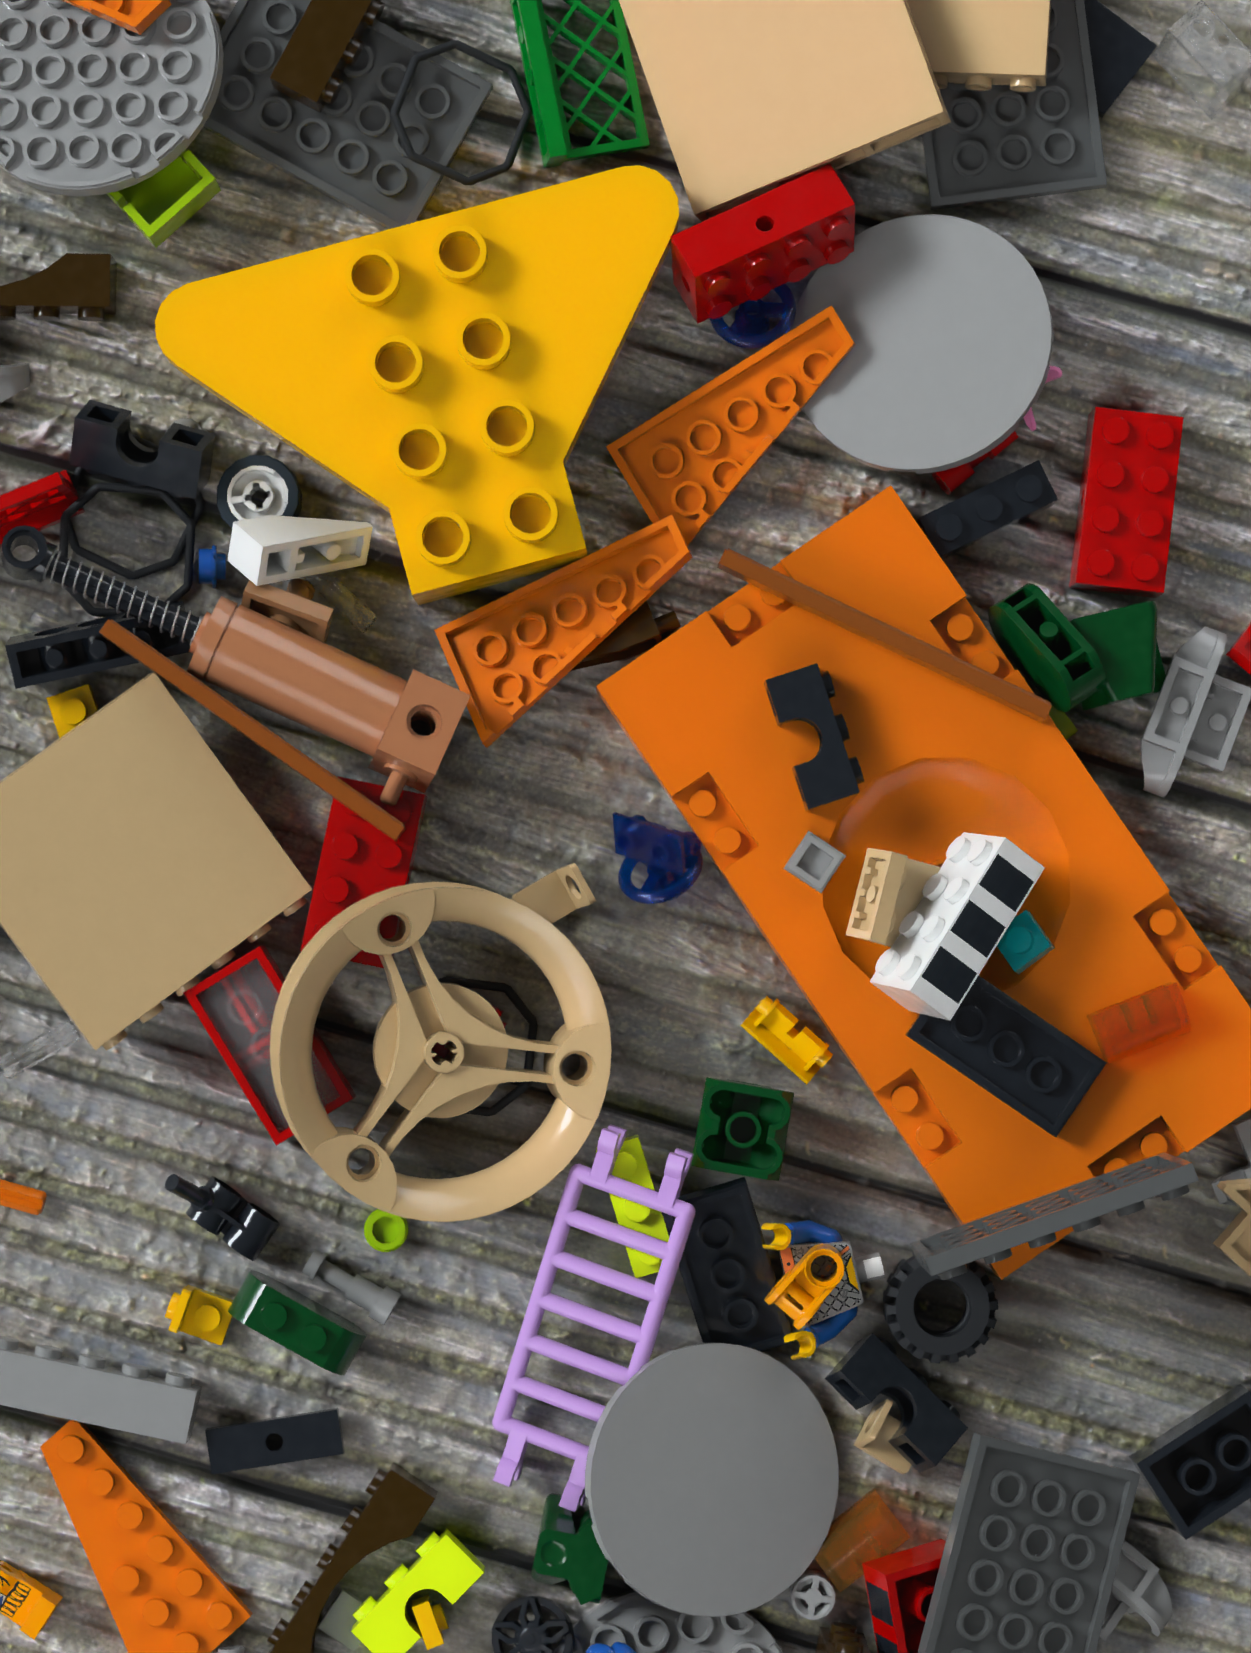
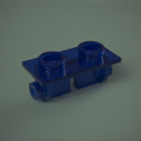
M617 812L613 813L616 854L683 876L686 874L685 860L691 856H696L701 850V840L697 839L696 834L693 832L666 829V826L647 821L641 815L629 817Z

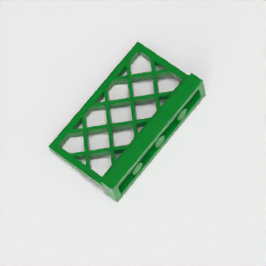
M510 0L543 167H557L566 161L647 149L650 143L624 15L619 0H609L610 7L603 17L581 3L582 0H563L571 8L560 24L544 13L542 0ZM575 10L597 24L586 42L564 27ZM610 14H612L614 25L607 21ZM547 26L554 30L550 39ZM601 28L617 38L619 49L611 60L590 46V43ZM559 34L580 49L569 66L554 57L551 45ZM584 52L606 67L595 84H592L573 70ZM619 56L621 58L622 67L615 63ZM556 69L563 73L559 81L557 78ZM610 70L626 82L627 92L620 103L598 88ZM567 77L589 91L578 109L561 98L560 87ZM593 95L614 109L603 127L582 113V110ZM628 98L631 110L624 106ZM565 112L572 116L568 123L566 122ZM618 113L634 123L636 139L621 141L607 131ZM576 119L598 134L590 146L572 149L568 131ZM601 138L609 142L597 145Z

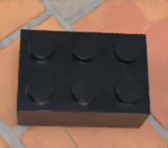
M1241 1384L1129 1456L1173 1526L1185 1540L1251 1498V1392Z

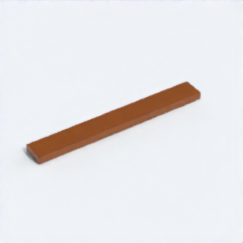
M729 548L724 550L718 563V569L1038 722L1046 720L1052 707L1051 702Z
M108 619L99 631L104 638L395 842H398L405 832V825L114 620Z

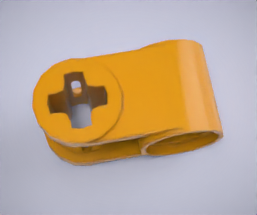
M821 1243L814 1245L775 1284L764 1301L768 1305L774 1303L794 1320L793 1326L800 1330L821 1307L824 1299L840 1283L844 1275V1263L840 1252L830 1244ZM827 1255L833 1258L836 1262L834 1273L827 1277L815 1275L811 1270V1264L816 1257ZM787 1294H789L792 1298H794V1299H795L800 1305H802V1306H799V1305H798L795 1301H793Z

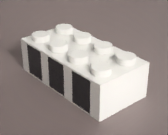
M963 832L961 836L957 837L949 845L946 851L947 858L940 871L926 882L922 891L924 896L918 906L901 922L899 927L900 934L890 949L886 950L879 957L875 966L876 972L871 978L870 983L908 1011L951 1021L1045 867L1006 837Z

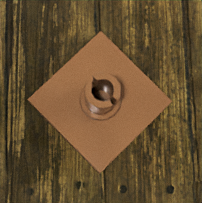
M299 578L292 579L288 583L287 590L284 591L268 584L256 586L250 580L248 581L243 592L242 606L327 643L334 609L311 601L314 597L315 589L309 582Z

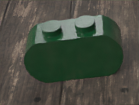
M1028 583L989 608L988 619L990 627L1000 647L1045 698L1051 702L1054 708L1067 712L1104 688L1106 685V674L1097 652L1038 586Z
M253 1270L249 1271L228 1309V1312L244 1325L319 1367L338 1375L346 1374L367 1336L361 1328L351 1321L274 1278Z

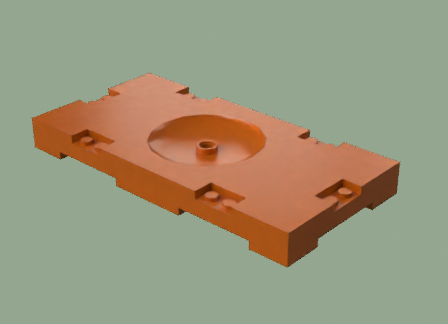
M891 485L790 553L771 568L1034 694L1019 670L1014 669L965 598L967 596ZM750 583L709 611L699 615L596 686L598 695L639 755L653 772L733 889L747 913L840 1049L854 1066L961 1225L1163 1152L1177 1157L1183 1152H1189L1251 1109L1250 1006L1224 968L1216 963L1168 893L1170 891L1049 714L1046 720L1038 722ZM817 663L820 673L828 671L836 696L829 698L834 716L842 713L850 739L843 741L848 758L857 757L864 782L857 784L860 793L806 811L792 768L815 758L820 747L819 735L813 726L803 721H792L778 726L764 682L767 679ZM808 831L846 855L822 893H819L783 869ZM963 832L1006 837L1045 867L1016 915L1018 916L1023 911L1028 910L1055 948L1018 974L1014 972L996 946L979 976L1106 1062V1065L1057 1137L1052 1136L907 1037L905 1034L919 1013L908 1011L870 983L871 978L876 972L875 966L879 957L891 947L846 935L867 848L907 855L909 859L941 867L947 858L946 851L949 845L957 837L961 836ZM1073 1227L1054 1232L1057 1239L1040 1247L1030 1248L1028 1242L1010 1248L1012 1256L988 1265L994 1274L1002 1280L1074 1231Z

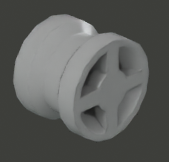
M806 1569L799 1579L790 1586V1598L795 1611L801 1617L809 1620H819L832 1611L835 1604V1591L830 1578L825 1573L816 1569Z

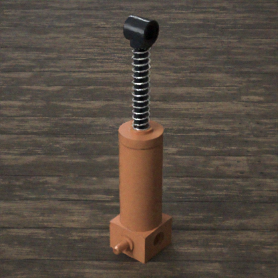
M26 525L16 526L4 536L1 549L2 565L7 574L14 579L22 581L34 579L42 582L48 578L52 584L57 582L62 585L63 589L68 587L73 590L74 594L77 592L83 594L84 599L90 597L94 599L95 604L101 602L105 604L106 609L112 607L116 609L117 614L120 612L127 614L128 619L134 617L138 619V623L145 622L149 624V628H159L160 633L164 631L170 633L171 638L175 636L181 638L182 643L186 641L190 643L189 652L193 654L187 669L189 674L201 680L205 679L206 682L372 756L373 758L368 768L389 777L380 796V800L384 804L395 806L405 785L425 793L436 775L471 695L414 669L409 679L405 680L245 606H238V603L222 596L218 600L212 614L206 612L205 616L196 617L191 614V610L185 612L180 609V605L174 607L169 604L170 601L163 602L158 599L159 596H156V598L148 595V591H145V593L137 590V586L132 588L126 585V581L121 583L115 580V576L110 578L104 575V571L99 573L93 570V566L88 568L82 565V561L77 563L71 560V556L68 559L60 555L61 552L57 551L58 546L47 542L43 534L34 527ZM27 545L32 547L37 555L30 561H20L13 556L12 551L18 546ZM412 728L422 730L426 736L416 734Z

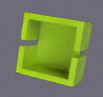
M185 149L178 158L150 178L131 187L106 194L123 213L127 214L132 223L152 245L157 248L219 193L221 188L215 177L189 149Z

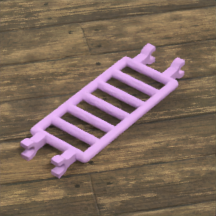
M612 1124L608 1126V1129L603 1128L601 1130L592 1168L582 1164H574L569 1171L492 1420L494 1429L509 1435L493 1481L510 1487L513 1480L517 1481L519 1479L528 1443L568 1457L575 1461L559 1506L573 1512L578 1510L579 1505L583 1506L586 1500L585 1469L589 1446L513 1418L512 1414L519 1393L595 1422H598L606 1406L525 1376L531 1353H538L624 1386L631 1377L641 1370V1366L650 1360L696 1212L692 1204L678 1199L694 1154L676 1148L675 1152L669 1153L659 1192L612 1175L627 1130ZM583 1185L591 1186L676 1217L668 1242L577 1210ZM570 1227H575L662 1259L655 1284L563 1251ZM557 1269L565 1270L649 1301L642 1326L550 1293ZM544 1311H550L636 1343L629 1368L538 1335Z

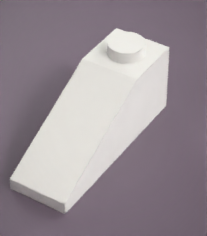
M277 515L233 522L227 561L256 586L363 566L367 562L373 526L368 522Z

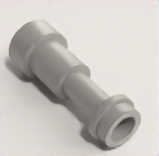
M315 1249L303 1268L302 1273L309 1276L308 1279L311 1281L318 1276L345 1292L344 1297L370 1312L368 1317L385 1325L402 1294L388 1286L383 1289L359 1274L353 1277L326 1261L328 1256L326 1252L321 1253Z

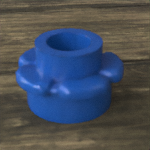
M212 545V549H199V584H212V588H216L217 580H226V553H217V546Z

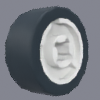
M249 455L235 461L223 472L217 486V506L222 519L231 528L235 521L268 515L298 517L302 509V491L297 478L283 462L267 455ZM258 490L265 491L268 494V498L262 503L263 507H257L256 504L252 503V495Z

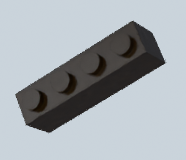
M311 0L270 76L273 88L321 113L326 102L330 105L333 104L343 85V81L339 78L347 64L353 66L357 61L364 46V42L360 39L368 25L374 27L377 24L384 10L385 3L381 2V0Z

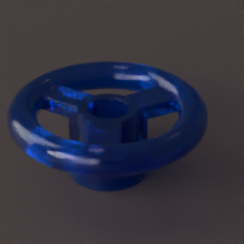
M786 283L772 289L779 295L782 303L764 302L762 299L755 301L748 300L739 304L735 314V321L730 327L725 323L723 317L717 319L709 318L712 327L723 340L734 346L748 349L765 347L788 333L794 323L796 301L791 289ZM748 313H758L756 315H748ZM770 318H781L779 323L769 331Z
M661 835L648 839L632 849L623 860L618 873L619 886L628 898L638 903L658 904L674 900L685 893L698 879L703 866L702 852L695 842L680 835ZM663 848H678L687 854L669 859L667 857L658 858L653 852ZM639 861L647 867L649 875L641 889L637 888L631 880L632 871ZM688 869L686 873L683 875L681 870Z

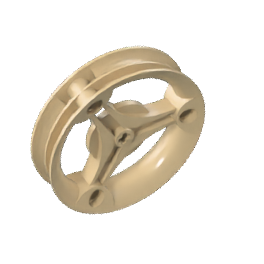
M438 881L410 883L377 892L352 904L325 924L303 948L291 966L281 987L271 1024L269 1048L271 1074L281 1111L292 1133L310 1157L332 1180L362 1202L403 1218L429 1222L470 1220L510 1208L535 1194L563 1171L579 1152L599 1116L606 1096L612 1054L610 1025L600 988L580 952L559 929L532 909L497 893L476 886ZM389 915H396L400 922L398 933L392 938H383L379 930L381 921ZM446 921L475 925L490 930L518 946L531 957L550 982L558 998L565 1024L554 1033L550 1041L530 1040L507 1034L498 1013L482 996L466 987L438 981L419 943V939L424 935L431 922ZM407 948L423 985L406 991L391 955ZM363 950L379 955L387 976L392 1004L381 1017L373 1041V1061L381 1085L368 1110L352 1129L348 1127H335L321 1102L313 1073L312 1042L316 1019L329 987L346 964ZM437 1042L445 1045L444 1047L449 1050L445 1058L438 1056L432 1051L433 1046ZM508 1049L544 1052L543 1071L506 1067ZM571 1054H578L580 1058L579 1069L576 1073L565 1076L562 1071L563 1061ZM529 1081L546 1083L551 1094L556 1098L541 1125L523 1145L503 1160L478 1172L454 1178H419L395 1172L394 1165L389 1158L400 1141L423 1118H450L467 1113L489 1098L498 1084ZM395 1100L405 1110L381 1142L377 1144L368 1135ZM360 1148L367 1149L369 1152L367 1164L358 1170L351 1169L348 1165L351 1153Z

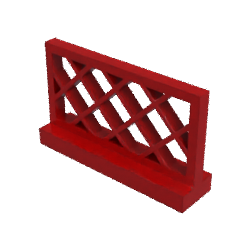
M63 470L0 495V547H2L4 536L16 526L26 525L41 531L60 523L63 512L79 498L69 471ZM84 507L79 509L72 517L84 513Z

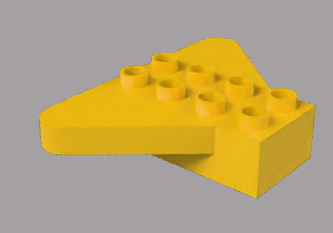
M641 165L622 166L187 283L173 290L160 304L155 319L156 339L166 358L184 375L390 513L410 590L418 605L569 565L587 556V548L565 471V465L671 247L670 236L676 234L679 224L678 197L671 183L658 171Z

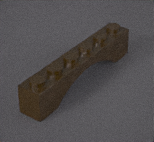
M66 253L48 268L26 279L0 286V320H15L16 313L33 314L34 319L41 321L60 320V314H77V319L82 321H103L104 314L116 315L117 262L111 254Z
M394 1462L387 1472L379 1468L365 1490L372 1495L365 1507L361 1510L354 1506L341 1526V1529L347 1532L346 1536L338 1547L332 1543L329 1544L316 1564L323 1571L314 1584L307 1580L304 1582L292 1601V1604L298 1607L289 1622L281 1618L268 1637L267 1641L273 1645L269 1653H314L316 1629L322 1609L332 1590L345 1574L367 1555L389 1543L410 1537L432 1505L438 1491Z

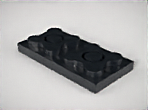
M979 975L951 1021L919 1014L905 1034L1054 1137H1057L1106 1065V1062Z
M745 1177L680 1196L679 1200L692 1204L696 1211L679 1269L702 1342L741 1345L760 1352L795 1342V1340L784 1342V1336L793 1333L787 1314L774 1303L768 1305L764 1301L765 1297L777 1283L768 1250L762 1247L765 1241ZM662 1212L670 1237L676 1217Z

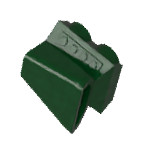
M1155 601L1138 603L1079 617L1070 621L1095 649L1106 674V685L1104 688L1081 702L1083 710L1160 693L1166 676L1156 639L1157 607Z
M706 1077L695 1145L692 1151L694 1156L691 1166L779 1181L794 1092L747 1082Z
M556 1493L549 1494L544 1504L531 1576L536 1582L544 1584H554L568 1580L572 1592L576 1595L581 1605L588 1602L599 1604L608 1560L600 1549L591 1525L593 1522L590 1510H587L580 1517V1520L577 1521L573 1511L559 1506L562 1495Z

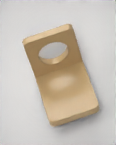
M575 863L556 869L512 896V900L532 909L551 923L556 922L576 909L596 902L593 893ZM572 879L576 882L581 894L574 886Z
M887 1398L871 1409L854 1446L900 1474H906L911 1464L888 1442L898 1430L901 1422L888 1414L893 1401Z

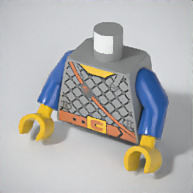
M811 1220L785 1224L763 1223L761 1229L773 1230L774 1240L771 1244H763L762 1247L764 1249L778 1250L783 1276L814 1245L821 1243L830 1244L837 1248L842 1256L844 1275L840 1283L824 1299L823 1304L813 1317L801 1328L804 1329L803 1331L789 1333L784 1336V1342L797 1340L800 1345L799 1352L796 1355H792L791 1359L796 1360L810 1357L814 1354L817 1347L835 1338L857 1316L858 1306L864 1303L860 1283L885 1278L880 1254L875 1252L854 1257L848 1239H842L841 1234L836 1229ZM827 1255L816 1257L811 1264L812 1272L819 1277L830 1276L836 1269L835 1260ZM788 1294V1296H789L793 1301H795L799 1306H802V1305H800L794 1298H792V1297Z

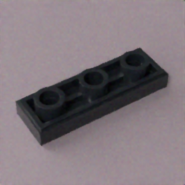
M338 1408L206 1428L205 1430L211 1474L345 1453ZM272 1433L279 1434L283 1438V1445L281 1447H273L268 1441V1436Z

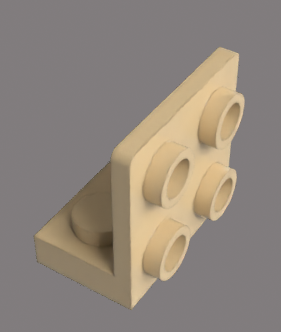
M867 848L846 935L892 947L900 934L899 927L901 922L910 912L916 909L924 896L922 891L926 882L934 874H937L941 867L909 859L907 855Z

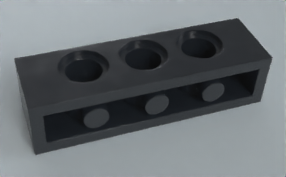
M183 601L170 603L174 607L180 605V609L185 611ZM122 613L13 636L9 638L5 648L15 689L140 663L99 633L108 619L114 620L165 657L189 653L190 643L187 641L182 643L181 638L176 636L171 638L170 633L165 631L160 633L159 628H149V624L145 622L138 623V619L134 617L128 619L127 614Z

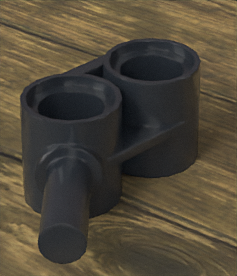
M176 1174L170 1175L165 1182L166 1190L191 1203L186 1214L193 1221L215 1235H219L220 1232L223 1233L222 1239L225 1243L252 1261L256 1260L280 1226V1223L273 1216L257 1205L246 1201L235 1189L214 1176H211L205 1186L200 1187Z

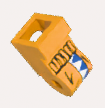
M0 1560V1612L21 1626L19 1630L35 1639L43 1630L63 1597L22 1570H17Z

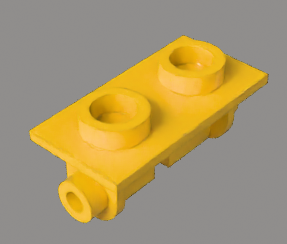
M766 996L740 1026L807 1085L818 1070L833 1056L828 1050L830 1045L827 1042L824 1043L806 1026L800 1032L796 1030L794 1026L799 1020L779 1003L780 1001L777 998L773 1001Z

